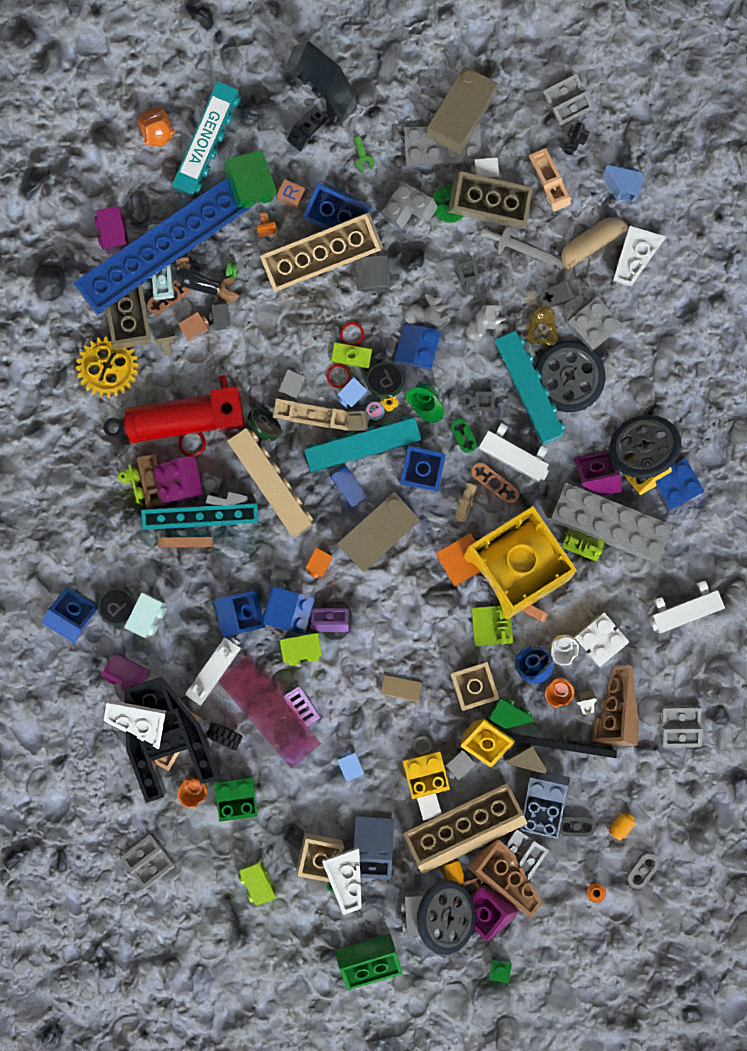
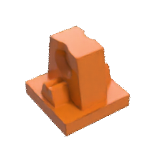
M267 212L261 213L262 224L256 226L259 238L278 234L275 222H269Z

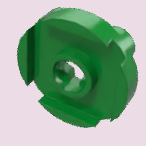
M452 184L439 187L432 197L438 206L434 212L435 216L440 221L449 224L456 223L465 217L448 213V205L445 202L450 199Z

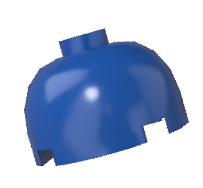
M542 645L526 646L520 650L515 658V670L528 683H543L551 676L554 669L553 657L549 650Z

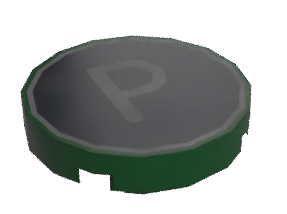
M390 362L377 363L371 367L366 377L368 390L372 395L381 397V399H389L398 395L405 381L403 371L399 366Z
M255 407L248 413L247 420H250V427L256 435L265 440L271 439V441L276 440L281 435V425L276 418H273L270 412L261 407Z
M110 588L99 598L97 605L98 613L102 620L110 625H124L127 623L136 605V601L133 595L126 589Z

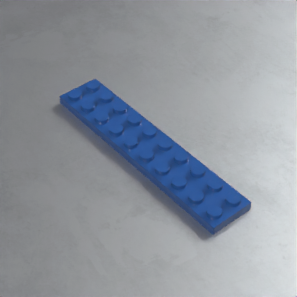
M225 178L74 282V286L95 314L98 315L243 215L251 207H237L228 178Z

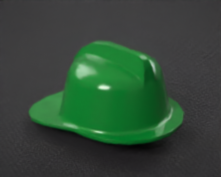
M420 381L416 387L407 391L406 400L421 419L431 423L439 422L443 419L445 414L444 407L438 400L437 391L433 386L423 384Z

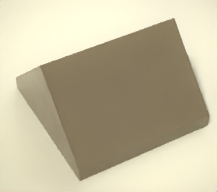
M529 744L509 755L505 760L507 764L544 774L547 771L535 749Z

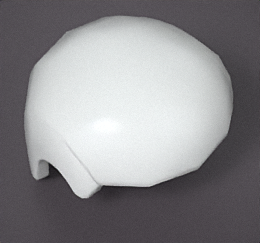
M567 634L555 637L550 644V653L553 661L561 666L572 664L573 659L579 654L577 640Z

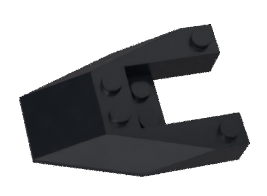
M310 41L295 45L284 68L283 81L289 87L293 88L294 86L296 89H299L302 84L309 85L312 88L311 91L320 98L322 96L326 99L328 119L334 124L338 122L342 126L356 109V94L341 67Z
M162 676L124 689L125 703L166 711L159 749L153 747V744L145 740L142 741L136 735L126 731V751L146 803L163 798L166 793V788L155 760L187 749L201 785L219 779L221 772L200 723Z

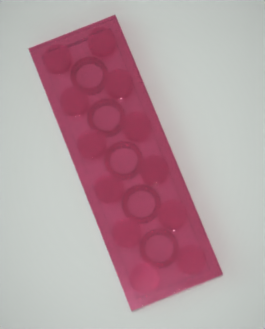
M249 657L243 659L218 681L291 769L295 768L322 744Z

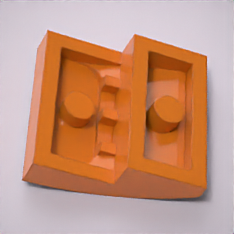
M471 533L435 553L454 587L481 572L474 564L468 563L464 558L468 547L476 542Z

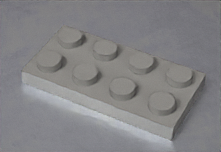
M478 124L461 154L427 138L428 126L404 127L406 167L474 163L475 159H482L480 124Z

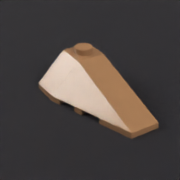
M614 666L607 685L608 692L605 701L602 700L600 705L602 709L599 718L596 717L594 722L592 742L616 746H637L639 724L632 666Z
M496 840L481 850L467 867L530 918H532L543 903L532 883L526 877L525 871L516 860L514 852L500 840Z

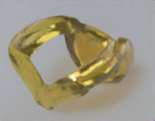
M540 307L534 312L528 328V342L530 344L545 343L546 345H555L558 337L555 326V312L549 307ZM540 324L547 325L551 330L550 340H536L535 327Z

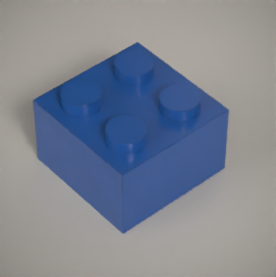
M408 446L400 485L437 493L446 454Z
M686 458L671 466L672 472L656 481L655 489L667 511L705 492Z

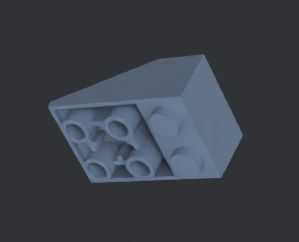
M532 771L523 812L527 824L520 827V831L558 839L571 777Z
M356 816L354 848L359 847L361 878L391 880L393 818Z

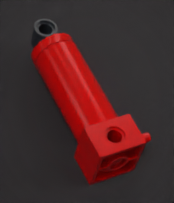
M220 375L221 389L211 390L210 394L127 407L125 408L124 418L107 419L103 425V430L112 438L127 435L130 443L133 444L212 430L224 432L245 428L240 390L237 386L228 387L226 375ZM226 406H232L230 413H224ZM113 423H117L119 426L116 433H111L109 430L110 425Z

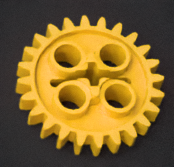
M107 336L104 337L102 342L98 337L96 344L90 341V348L84 345L86 352H79L82 359L76 360L80 364L76 366V371H80L77 374L78 378H83L80 381L81 385L87 384L86 391L92 388L93 395L99 392L100 398H102L104 393H107V397L110 398L111 393L118 397L119 390L124 394V387L131 389L129 382H136L133 376H137L138 371L134 369L139 368L138 363H133L137 361V356H132L134 354L133 349L114 350L112 339L108 341ZM105 351L108 353V356L100 358L98 354ZM113 353H116V355H115V356L113 357V359L111 360L112 354H113ZM118 360H124L126 362L121 367L115 364ZM110 362L111 368H107L105 371L104 366L107 367ZM92 368L99 369V372L95 375L89 373ZM104 374L103 380H102L101 382H99L98 380H99V379L102 377V375ZM110 376H114L117 378V380L114 383H108L106 381L107 378Z

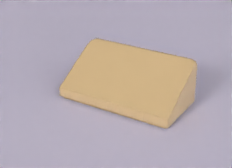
M385 675L381 694L419 702L422 683Z

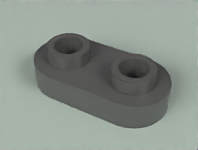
M565 816L562 817L559 833L563 836L589 837L594 834L596 824L589 817ZM569 823V829H563V824ZM584 823L589 825L587 830L582 829Z

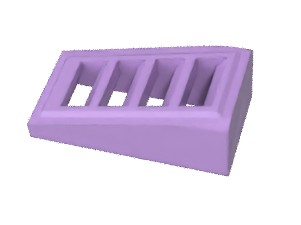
M301 686L283 696L304 728L320 719ZM300 693L301 697L292 702L291 698ZM302 700L306 702L296 709L295 705ZM307 706L310 708L308 711L300 715L299 711H301ZM313 713V717L306 721L303 720L305 716Z

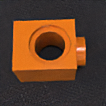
M315 548L306 566V569L309 570L307 574L315 578L323 577L333 556Z

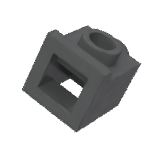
M223 301L212 302V311H209L210 322H214V324L210 325L211 330L231 329L228 305L224 304Z
M204 473L201 481L203 493L218 497L224 480Z

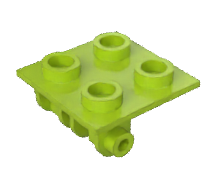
M128 465L129 469L118 473V480L124 484H133L136 501L142 505V500L145 497L143 488L138 485V481H141L139 470L132 465Z
M568 529L562 548L597 562L602 553L604 542Z
M501 606L472 608L475 646L513 643L511 618L508 620L504 618Z

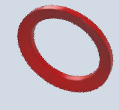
M201 432L195 434L201 437L203 442L202 448L194 454L187 453L183 449L182 440L186 435L180 436L178 446L185 456L197 457L204 452L206 439Z

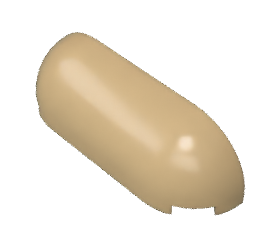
M609 217L601 220L565 245L561 253L563 267L566 271L627 231L629 227L618 218Z

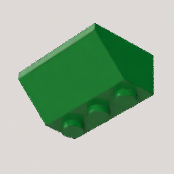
M391 934L381 935L378 938L335 950L339 969L348 991L403 974Z

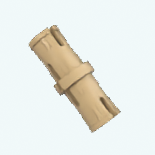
M466 483L464 493L458 501L459 506L454 517L455 520L466 522L470 507H473L474 504L472 502L478 489L477 486Z

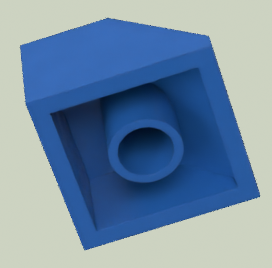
M404 324L394 361L431 371L441 331L424 326Z
M271 586L261 623L304 635L315 598Z
M66 587L48 609L42 624L75 644L95 615L98 607Z
M257 590L214 600L223 637L266 627L265 624L261 623L263 614Z

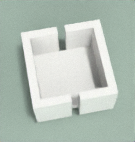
M604 612L600 613L573 636L583 650H591L586 654L598 667H601L629 643L619 629H613L615 624Z

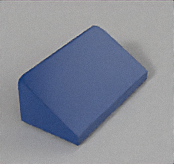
M346 466L330 476L352 508L367 498V495Z

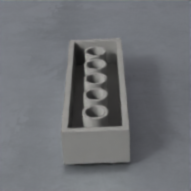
M566 482L561 488L549 519L550 522L582 533L653 563L660 561L673 527L671 524Z

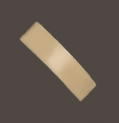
M276 399L273 418L349 431L348 411Z

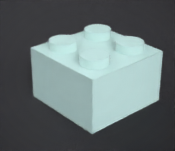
M141 593L124 628L144 638L154 636L158 625H156L158 619H162L166 613V603L147 593Z

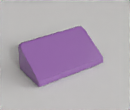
M312 608L310 613V631L348 632L349 608Z

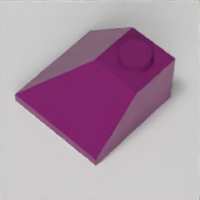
M609 451L574 458L584 487L602 496L622 492L620 473L612 463Z
M484 886L472 898L476 911L474 929L486 942L505 928L519 912L502 895Z

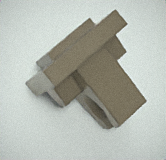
M162 334L155 338L157 346H162L164 356L172 355L171 344H175V334Z
M366 410L347 412L349 431L368 430L369 414H366Z
M593 689L574 694L583 715L594 712V702H597Z

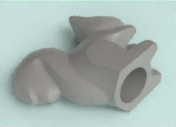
M425 293L429 306L426 309L419 305L409 306L404 313L405 321L410 325L418 326L421 324L424 327L439 331L451 321L449 315L444 316L442 314L446 309V305H441L443 302L441 296Z
M482 305V308L476 314L475 321H470L466 326L465 333L468 339L475 342L483 340L487 329H494L495 339L504 335L508 331V325L501 323L506 320L505 317H499V310L502 309V305Z

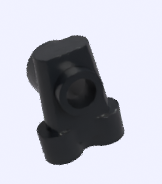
M577 122L575 126L570 127L567 136L570 138L563 150L565 154L573 155L579 144L584 145L590 131L584 129V124Z

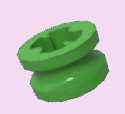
M230 261L227 262L226 278H237V262L233 264Z

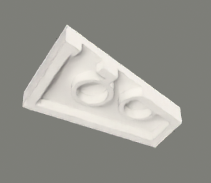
M629 226L613 282L631 287L666 237Z
M108 700L104 721L124 732L128 731L136 735L138 739L145 740L153 744V747L159 749L166 711Z
M359 847L323 859L322 863L343 915L361 909Z

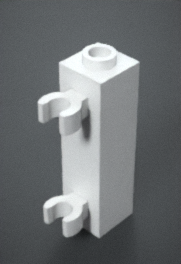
M503 423L500 424L495 434L490 431L487 432L478 448L479 450L536 482H539L540 479L545 480L550 471L547 469L549 464L542 461L548 451L547 448L541 446L536 456H533L504 440L502 437L508 426Z
M706 581L696 583L701 594L697 598L666 609L662 597L653 600L658 610V613L651 615L652 620H650L653 631L657 630V633H663L724 609L725 607L718 590L709 592Z
M225 637L185 695L201 706L241 650V647L238 646L240 642L233 637L229 639Z

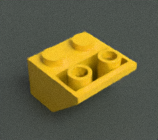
M440 750L403 760L412 799L450 790Z

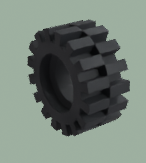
M211 722L205 735L212 741L233 750H237L243 738L238 732L216 722Z

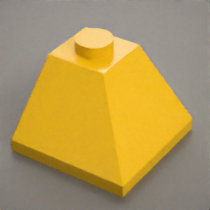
M481 719L474 721L462 734L460 746L489 767H492L515 743V740L487 720Z

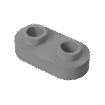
M652 853L641 855L628 873V883L633 888H643L659 866L658 858ZM647 859H651L652 861L651 865L649 866L645 865V861ZM635 875H640L639 881H634Z

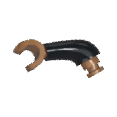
M185 257L176 260L178 267L175 277L180 285L191 290L216 295L218 300L223 301L224 304L235 302L240 297L238 294L226 289V287H230L234 283L233 277L224 279L219 284L218 281L200 275L194 268H191V265L188 264L190 262L189 258Z

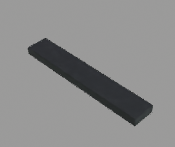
M504 732L514 739L516 743L610 758L617 757V751L614 749Z

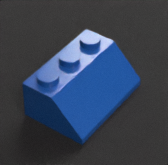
M320 181L316 185L302 218L327 229L367 212L370 213L373 205Z

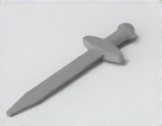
M487 227L481 229L480 236L482 238L487 237L499 242L497 253L499 254L507 246L546 263L563 266L562 261L555 256L510 238V227H507L502 235L488 230Z

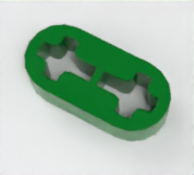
M463 419L454 420L451 424L454 438L462 452L472 453L477 447V442L470 427ZM456 423L464 424V435H461L459 430H454ZM464 437H466L469 442H473V444L471 445L472 449L469 450L468 448L463 447V445L465 444V441L463 439Z

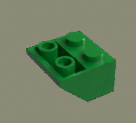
M505 696L503 699L499 698L496 700L487 716L488 719L505 729L527 724L534 720L531 717L532 712L522 706L519 709L514 707L515 702Z
M254 776L215 781L214 787L219 822L258 816Z

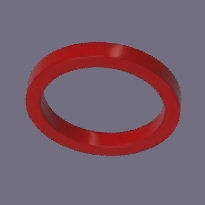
M350 322L342 327L340 336L346 345L356 346L362 342L364 330L358 323ZM349 325L358 326L362 332L361 339L356 343H348L343 338V331Z
M333 365L327 372V381L334 388H343L350 381V372L344 365ZM342 367L347 371L348 379L343 385L337 386L331 383L329 373L333 368Z

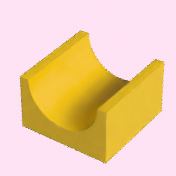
M534 506L470 545L464 555L466 561L474 564L490 583L499 599L502 615L506 620L568 582L577 571Z

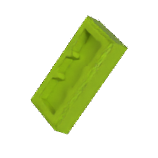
M334 343L331 362L369 369L372 349Z

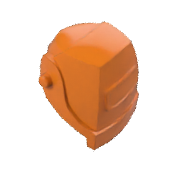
M162 107L147 110L137 116L138 128L144 139V145L149 144L151 147L164 146L169 140H172V134L176 133L172 129L171 121Z

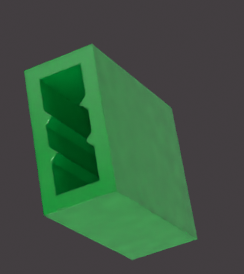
M262 150L226 159L223 166L238 208L243 206L244 208H250L255 203L262 202L265 204L273 200L277 191Z

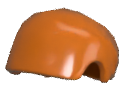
M554 678L546 685L544 697L547 703L554 708L566 706L574 697V687L565 678Z
M188 777L180 783L177 797L179 802L185 807L196 808L198 804L206 799L208 788L206 783L200 784L198 777Z

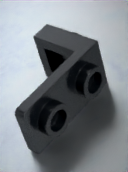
M313 107L293 126L287 141L300 152L303 151L311 136L327 122L328 117L316 107Z

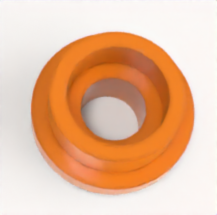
M593 883L588 886L586 894L590 901L598 903L605 898L606 890L601 884ZM599 890V896H593V891Z

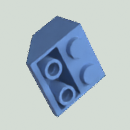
M611 163L606 165L601 177L614 197L618 200L635 203L640 196L644 173L640 172L637 168H629V170L621 168L619 164Z

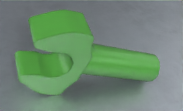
M355 137L354 142L359 155L358 161L355 162L356 168L361 173H364L362 163L368 162L370 169L373 170L374 157L366 155L361 137Z

